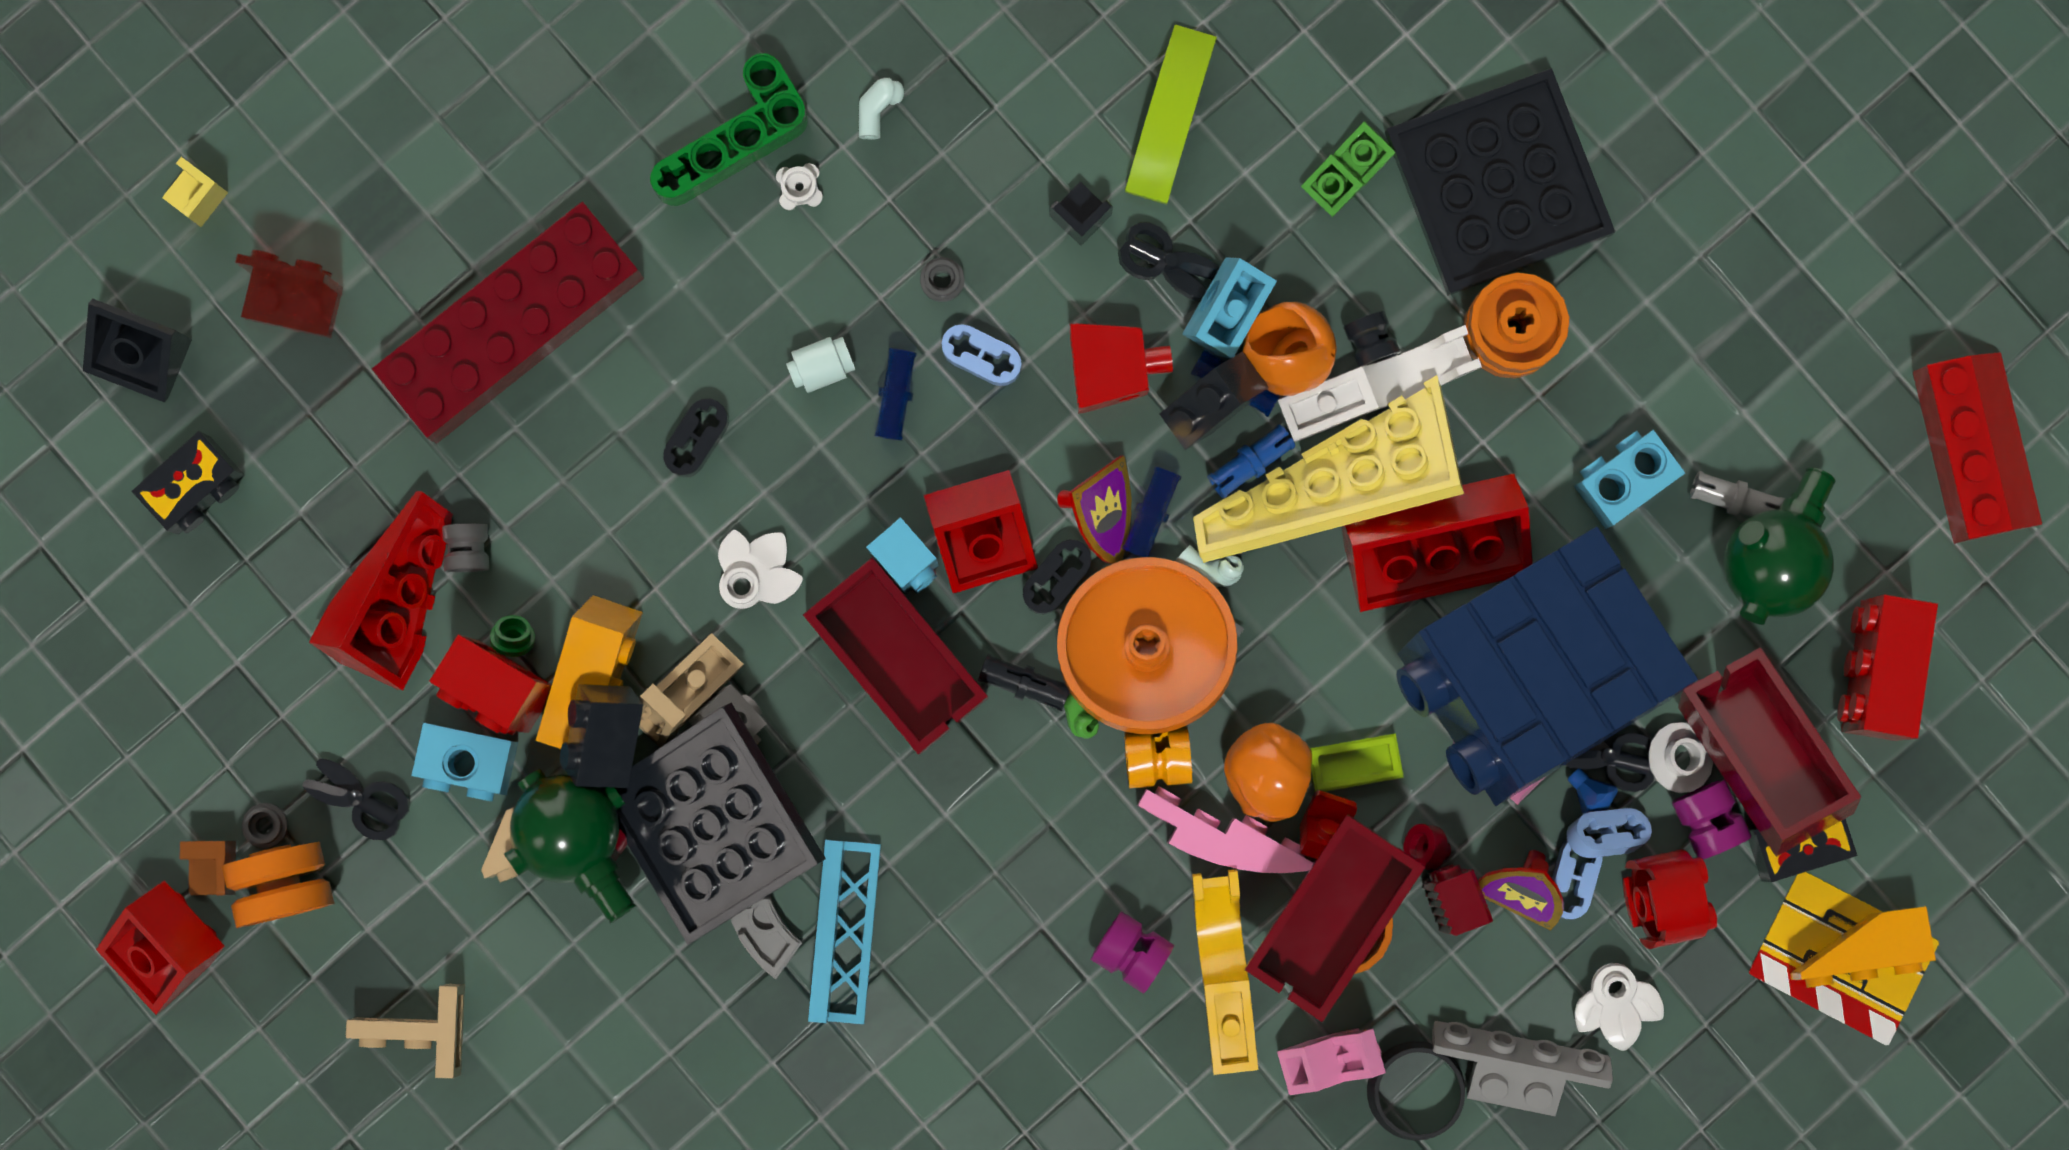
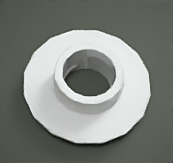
M1684 722L1670 723L1658 730L1651 740L1648 752L1649 767L1656 781L1664 788L1677 793L1693 792L1704 785L1711 775L1713 760L1689 724ZM1679 745H1683L1690 754V763L1686 770H1682L1675 762V750Z

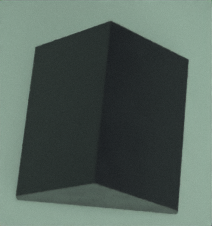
M92 298L88 303L83 372L165 403L170 396L192 339L174 329Z

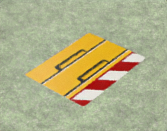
M1804 872L1797 874L1749 970V974L1878 1042L1889 1045L1930 961L1922 962L1923 971L1895 975L1894 967L1877 969L1878 978L1851 981L1850 973L1833 975L1834 984L1806 988L1805 979L1791 980L1790 973L1868 915L1882 912L1823 880ZM1932 937L1935 952L1939 941Z

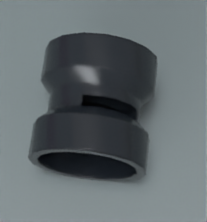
M1385 311L1364 316L1343 327L1347 339L1354 342L1355 347H1357L1354 357L1358 367L1381 362L1401 352L1396 339L1388 336L1387 327L1389 321Z

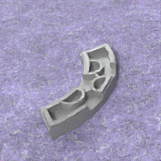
M770 894L731 918L738 938L750 956L762 969L774 979H777L803 942L782 921Z

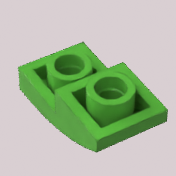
M1365 121L1334 154H1331L1301 187L1324 210L1334 217L1394 156L1395 151Z

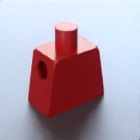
M1070 324L1069 333L1078 414L1146 396L1149 391L1148 375L1173 372L1171 347L1144 348L1142 328Z

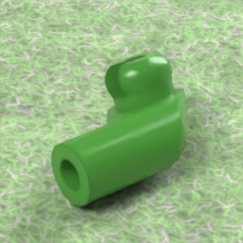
M1070 693L1064 705L1068 728L1075 736L1089 739L1097 734L1099 722L1087 713Z

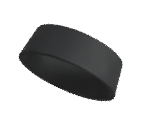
M1410 1041L1395 1045L1381 1055L1385 1071L1395 1060L1410 1053H1429L1443 1059L1454 1070L1460 1084V1102L1452 1119L1440 1130L1423 1135L1407 1133L1397 1128L1386 1117L1380 1104L1379 1088L1384 1074L1368 1078L1367 1099L1372 1114L1385 1130L1402 1139L1420 1141L1431 1139L1444 1133L1456 1122L1464 1106L1465 1082L1458 1064L1452 1057L1434 1053L1431 1043Z

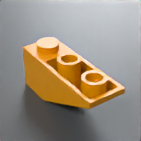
M1915 907L1868 915L1791 972V980L1805 979L1806 988L1834 984L1833 975L1850 973L1851 981L1878 978L1877 969L1894 967L1895 975L1923 971L1922 962L1936 961L1927 907Z

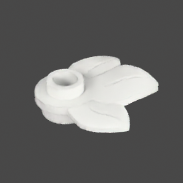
M732 530L724 538L718 552V559L724 571L720 579L719 590L727 604L737 609L750 608L759 601L778 604L787 600L799 589L803 577L790 569L783 568L787 557V543L783 533L765 534L750 544L737 530ZM739 579H747L750 582V590L745 595H738L734 591V584Z
M1610 963L1596 971L1592 978L1591 990L1578 1000L1574 1011L1575 1023L1579 1032H1588L1600 1027L1602 1034L1609 1044L1621 1051H1625L1637 1040L1641 1031V1021H1658L1663 1019L1664 1006L1659 993L1651 984L1636 980L1632 971L1625 965ZM1615 981L1622 982V987L1619 991L1609 993L1611 983Z

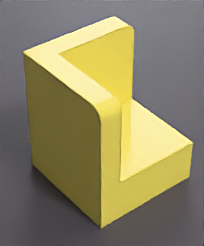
M180 157L176 164L183 171L162 198L202 227L228 192L184 158Z

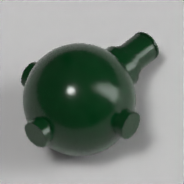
M1808 467L1796 492L1790 498L1784 499L1779 510L1764 511L1748 518L1731 535L1724 553V575L1729 589L1736 599L1743 604L1740 615L1746 620L1764 625L1768 617L1779 618L1797 615L1815 605L1828 589L1834 571V557L1830 542L1821 527L1826 519L1823 514L1825 510L1824 505L1836 482L1835 478L1828 472L1819 468Z
M541 769L532 772L522 779L518 786L523 791V794L518 799L510 820V839L513 848L504 853L518 876L529 870L539 878L550 882H573L581 894L586 892L590 899L593 898L610 924L634 909L636 904H634V901L619 881L620 877L616 872L619 867L611 857L619 838V818L616 810L625 804L614 787L575 786L568 774L546 777Z

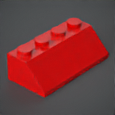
M2001 352L1970 355L1937 362L1914 371L1913 377L1953 543H1961L2042 525Z
M1515 474L1462 485L1464 494L1342 526L1344 548L1359 611L1364 612L1507 580L1532 565L1529 506Z

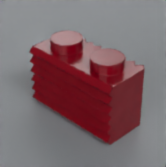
M1452 863L1428 873L1431 880L1425 882L1422 889L1428 891L1425 897L1431 899L1429 906L1434 907L1432 914L1438 916L1435 922L1441 924L1439 931L1458 936L1493 922L1474 870L1461 869L1460 864L1454 865Z

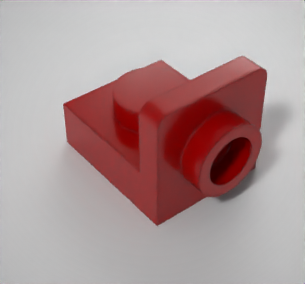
M1317 790L1300 823V854L1317 859L1345 816L1348 814L1354 818L1357 812V803Z

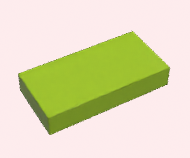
M1396 733L1310 748L1312 751L1311 778L1314 793L1317 790L1325 792L1404 778Z

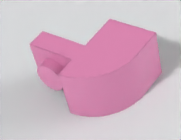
M1359 1028L1346 1030L1277 1051L1289 1095L1317 1092L1345 1081L1373 1078L1386 1073L1381 1058V1049L1377 1043L1373 1028L1360 1031Z

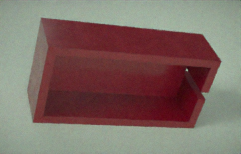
M873 557L803 614L805 619L918 755L925 752L951 730L946 725L950 718H953L958 724L988 699L986 693Z
M1761 647L1727 665L1723 677L1719 671H1716L1682 691L1678 705L1679 710L1776 857L1855 813L1862 798Z
M1347 814L1246 965L1245 971L1278 993L1281 992L1286 982L1292 986L1287 999L1323 1022L1425 869V865Z

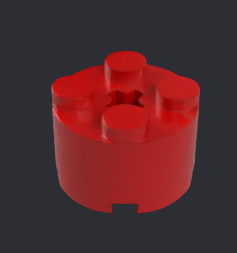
M1680 849L1626 862L1625 868L1632 869V874L1630 877L1623 878L1625 903L1633 928L1642 926L1647 936L1639 939L1644 947L1654 949L1700 939L1706 936L1708 930L1717 927L1716 911L1712 903L1707 900L1704 884L1708 883V870L1701 857L1692 858L1687 851Z

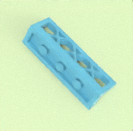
M825 840L824 856L826 860L823 861L808 1022L827 1023L830 1021L865 1024L881 844ZM845 850L871 853L869 872L856 883L843 870ZM843 877L850 888L841 895ZM866 880H868L867 897L858 888ZM854 891L866 905L865 917L850 928L839 915L840 902ZM839 922L846 933L836 940ZM864 924L862 942L854 932ZM850 936L862 950L861 962L846 973L835 960V950L840 943ZM835 968L842 978L832 985ZM860 969L859 986H857L850 977ZM845 981L858 995L856 1014L830 1012L831 993Z

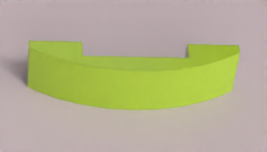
M1174 25L1125 193L1167 205L1214 49L1216 36Z

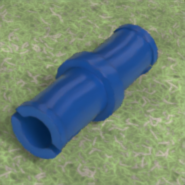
M1278 424L1275 426V429L1250 447L1246 444L1237 450L1238 455L1215 472L1207 475L1211 485H1218L1214 489L1219 496L1224 499L1229 493L1253 476L1256 478L1261 477L1266 473L1265 468L1296 447L1292 438H1284L1289 433L1282 425Z

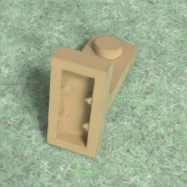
M711 633L657 686L652 684L640 695L639 699L644 705L639 728L661 748L676 737L678 730L742 668L743 663Z
M445 984L439 986L438 1020L355 1017L348 1019L346 1022V1038L359 1039V1047L368 1048L386 1047L387 1040H404V1048L431 1049L432 1041H437L435 1078L458 1077L461 1075L465 984Z

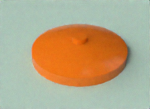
M1132 558L1119 561L1096 572L1073 594L1066 605L1059 624L1057 635L1058 660L1063 679L1070 693L1078 704L1095 719L1107 726L1129 733H1165L1177 730L1196 721L1206 714L1224 694L1236 665V626L1231 610L1223 595L1198 571L1179 562L1163 558Z

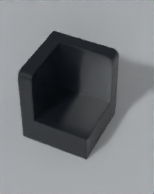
M1079 182L1060 203L1055 201L1050 206V217L1082 246L1112 215L1113 206L1107 200L1102 203L1082 182Z

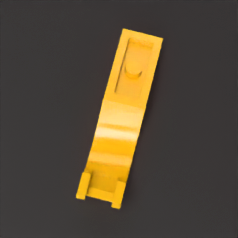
M1237 869L1228 870V876L1202 879L1201 873L1192 874L1196 933L1213 1074L1219 1075L1259 1070L1248 972L1245 971L1246 960L1240 916Z

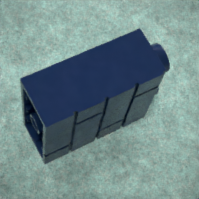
M1597 526L1518 572L1511 578L1484 592L1467 604L1419 631L1398 653L1405 666L1397 670L1396 677L1406 701L1422 717H1427L1434 712L1436 713L1454 741V744L1447 747L1446 757L1456 779L1473 795H1477L1485 790L1495 807L1667 703L1698 680L1626 569H1623L1620 565V560Z

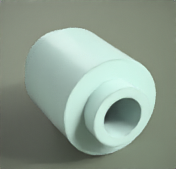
M828 337L792 351L794 361L786 363L795 387L798 388L804 385L807 393L847 378L846 373L855 370L843 337L835 340Z

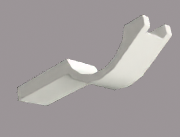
M1466 325L1444 333L1426 344L1395 357L1359 367L1324 381L1317 388L1279 399L1278 402L1293 441H1300L1375 410L1388 407L1389 402L1401 395L1406 399L1424 389L1423 383L1436 375L1442 386L1482 368L1479 358L1472 361L1463 339L1464 336L1469 334Z

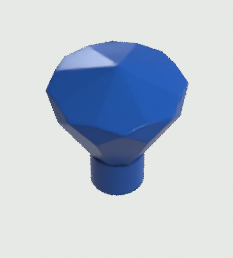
M1577 769L1567 780L1577 790L1583 814L1608 810L1618 792L1617 787L1591 779L1581 769Z

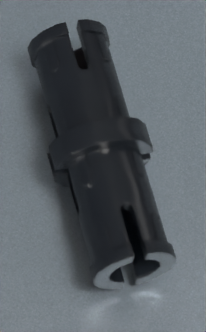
M988 653L977 680L1015 693L1014 698L1021 701L1025 697L1055 708L1060 712L1069 694L1066 683L1034 672L1035 667L1026 664L1025 668L993 657Z

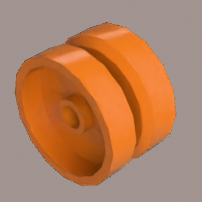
M1516 272L1498 277L1481 290L1466 312L1464 325H1466L1469 334L1464 336V341L1470 356L1474 360L1479 358L1482 369L1494 376L1516 379L1531 375L1559 353L1567 338L1569 314L1565 300L1551 283L1537 275ZM1509 321H1516L1520 324V334L1516 333V327H1509Z
M320 842L291 847V844L255 852L249 854L250 857L222 865L228 889L240 891L256 887L258 892L257 894L237 899L231 905L236 928L273 921L335 904L329 881L317 879L300 883L299 879L300 876L320 871L324 867L325 860Z

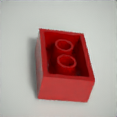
M1880 595L1861 600L1860 607H1855L1851 618V632L1856 633L1854 650H1850L1847 653L1844 664V676L1849 677L1847 695L1841 696L1837 711L1838 721L1843 722L1841 732L1891 741L1918 739L1938 609L1937 603Z
M460 634L457 635L429 680L430 683L440 688L436 694L438 698L457 709L462 708L466 711L469 709L472 712L478 711L479 713L475 718L476 721L496 733L501 732L505 735L508 733L512 736L516 731L530 732L546 706L552 684L508 657L497 653L485 643Z

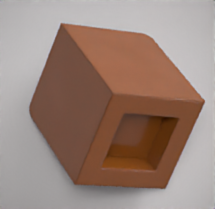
M180 841V860H189V893L191 895H236V891L226 887L222 865L236 861V841Z

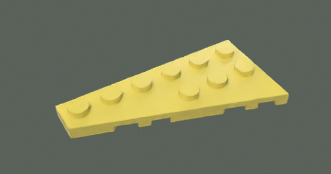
M1436 375L1424 382L1425 388L1404 399L1401 395L1389 402L1388 410L1369 421L1360 419L1301 454L1302 460L1285 470L1278 467L1266 474V481L1249 491L1238 490L1194 516L1193 521L1198 552L1203 563L1464 494L1438 376Z

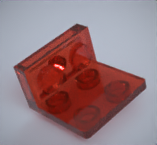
M252 250L251 256L237 254L235 263L251 274L241 314L243 319L331 339L343 287L331 278L332 273L322 270L323 266L300 259H296L295 265L291 266L286 262L278 260L279 256L265 251Z

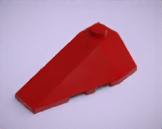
M416 491L329 603L309 643L340 664L403 691L424 651L427 637L421 636L427 609H433L435 596L430 594L435 570L442 566L447 544L443 541L442 527L451 525L453 514L422 491Z

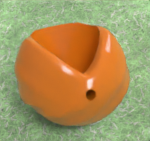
M1282 302L1260 312L1243 340V353L1269 388L1267 390L1283 396H1294L1321 385L1331 373L1337 352L1335 336L1326 318L1315 308L1300 302Z
M1263 723L1243 733L1227 752L1224 762L1227 785L1233 797L1240 804L1243 813L1269 822L1281 821L1296 815L1311 780L1312 751L1299 735L1276 723Z

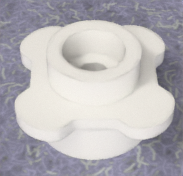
M808 163L803 167H782L778 170L776 180L781 184L782 190L779 202L785 210L790 211L798 205L805 204L816 207L822 202L823 194L818 190L817 178L820 173L815 165ZM802 183L804 188L801 191H797L795 189L796 184Z

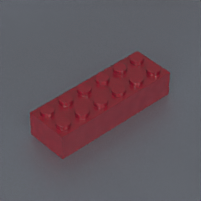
M582 201L371 369L425 437L437 444L644 278Z

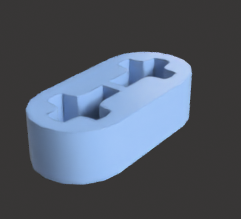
M964 324L949 328L943 335V354L947 361L954 366L997 386L1009 385L1015 382L1020 375L1021 359L1018 352L1010 345ZM963 334L970 337L969 345L979 350L980 353L977 357L964 351L960 357L955 356L954 346L950 344L952 338L960 340ZM987 354L995 359H1000L1003 354L1010 356L1009 365L1014 369L1011 373L1003 371L1000 377L993 374L994 366L983 360V358Z
M1633 808L1585 813L1568 827L1566 834L1570 848L1576 854L1585 858H1594L1635 852L1647 843L1651 837L1652 830L1648 818L1641 811ZM1624 825L1626 829L1633 830L1635 836H1632L1630 832L1618 833L1617 829ZM1586 829L1589 834L1601 833V837L1594 841L1591 836H1585L1583 830Z
M1567 840L1560 848L1552 879L1557 884L1560 892H1567L1571 880H1577L1574 895L1580 898V903L1578 906H1570L1568 912L1563 911L1561 916L1564 919H1576L1583 916L1591 904L1603 857H1594L1590 863H1582L1579 874L1574 875L1576 859L1570 857L1571 848Z

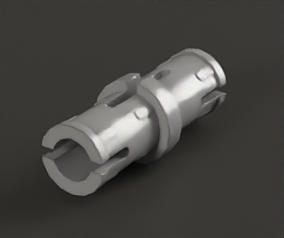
M1698 471L1692 484L1696 487L1690 491V498L1726 508L1727 513L1734 516L1742 513L1752 517L1764 511L1779 510L1785 499L1748 488L1747 482L1738 480L1736 483H1732L1704 474L1702 471Z

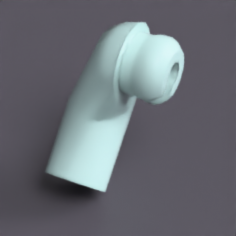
M890 78L878 79L860 98L859 138H880L881 112L889 104L895 105L900 103L904 97V88L899 81H892Z
M1191 545L1175 560L1198 571L1215 587L1231 586L1239 581L1244 570L1243 562L1235 555L1203 563L1199 552Z

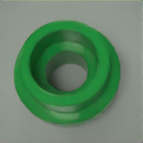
M517 615L504 616L492 628L490 644L497 653L503 656H522L534 647L535 632L525 618Z

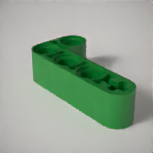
M767 53L753 55L746 61L743 67L744 81L756 105L662 159L653 167L650 174V182L656 195L663 203L669 206L685 204L799 137L805 131L808 125V116L803 100L782 65L774 56ZM770 69L776 73L774 82L765 87L753 83V77L759 70ZM792 106L799 111L794 122L781 124L775 120L777 111L782 107ZM748 128L758 130L760 138L755 145L744 147L737 143V138L743 130ZM717 151L722 154V160L716 168L704 169L699 166V160L705 152ZM689 162L698 177L695 180L692 179L685 167V164ZM671 174L678 179L680 186L674 191L667 186L665 180Z

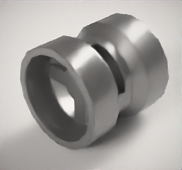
M453 524L442 527L443 541L448 544V554L444 557L445 572L489 570V556L484 552V542L488 539L487 524Z

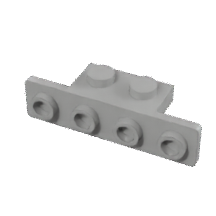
M1435 1021L1433 1025L1432 1046L1434 1053L1474 1061L1466 1088L1467 1099L1556 1116L1566 1080L1603 1088H1610L1613 1081L1611 1058L1592 1049L1579 1050L1559 1046L1548 1040L1535 1041L1515 1037L1504 1031L1490 1032L1471 1028L1459 1022L1446 1023Z

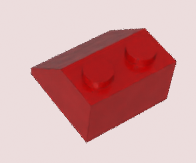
M1009 470L923 495L953 594L1038 568L1021 504Z
M164 880L125 907L96 950L151 1011L157 1015L210 967L225 946L218 939L216 932L209 925L204 924L191 910L185 898L180 893L174 891Z

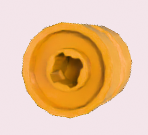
M1187 726L1159 733V735L1136 734L1124 731L1129 789L1154 787L1158 779H1162L1166 785L1192 783L1191 749Z

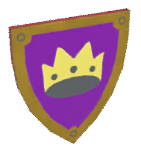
M1120 455L1071 491H1060L1057 497L1059 507L1073 509L1079 531L1088 547L1102 561L1110 565L1122 561L1128 543L1131 524L1132 497L1125 457Z
M1529 851L1523 868L1499 869L1488 872L1478 879L1485 899L1550 931L1559 922L1564 911L1562 894L1557 884L1547 873L1549 865L1545 861L1546 856L1539 851Z

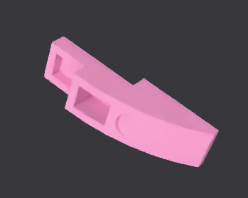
M1159 786L1155 793L1145 790L1137 804L1138 807L1176 827L1167 842L1168 844L1211 863L1261 873L1309 871L1313 865V862L1304 858L1306 855L1300 854L1299 844L1286 837L1281 844L1265 836L1269 829L1267 826L1245 815L1242 822L1232 818L1223 833L1217 829L1221 821L1200 809L1196 810L1194 816L1178 807L1182 799Z

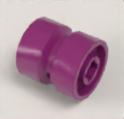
M1725 779L1702 786L1671 802L1681 825L1690 826L1692 830L1687 838L1697 858L1706 859L1740 845L1752 837L1742 814L1734 813L1732 810L1736 801Z
M1120 911L1090 960L1110 973L1118 970L1121 971L1122 980L1144 994L1162 969L1175 945L1155 932L1144 934L1141 923Z

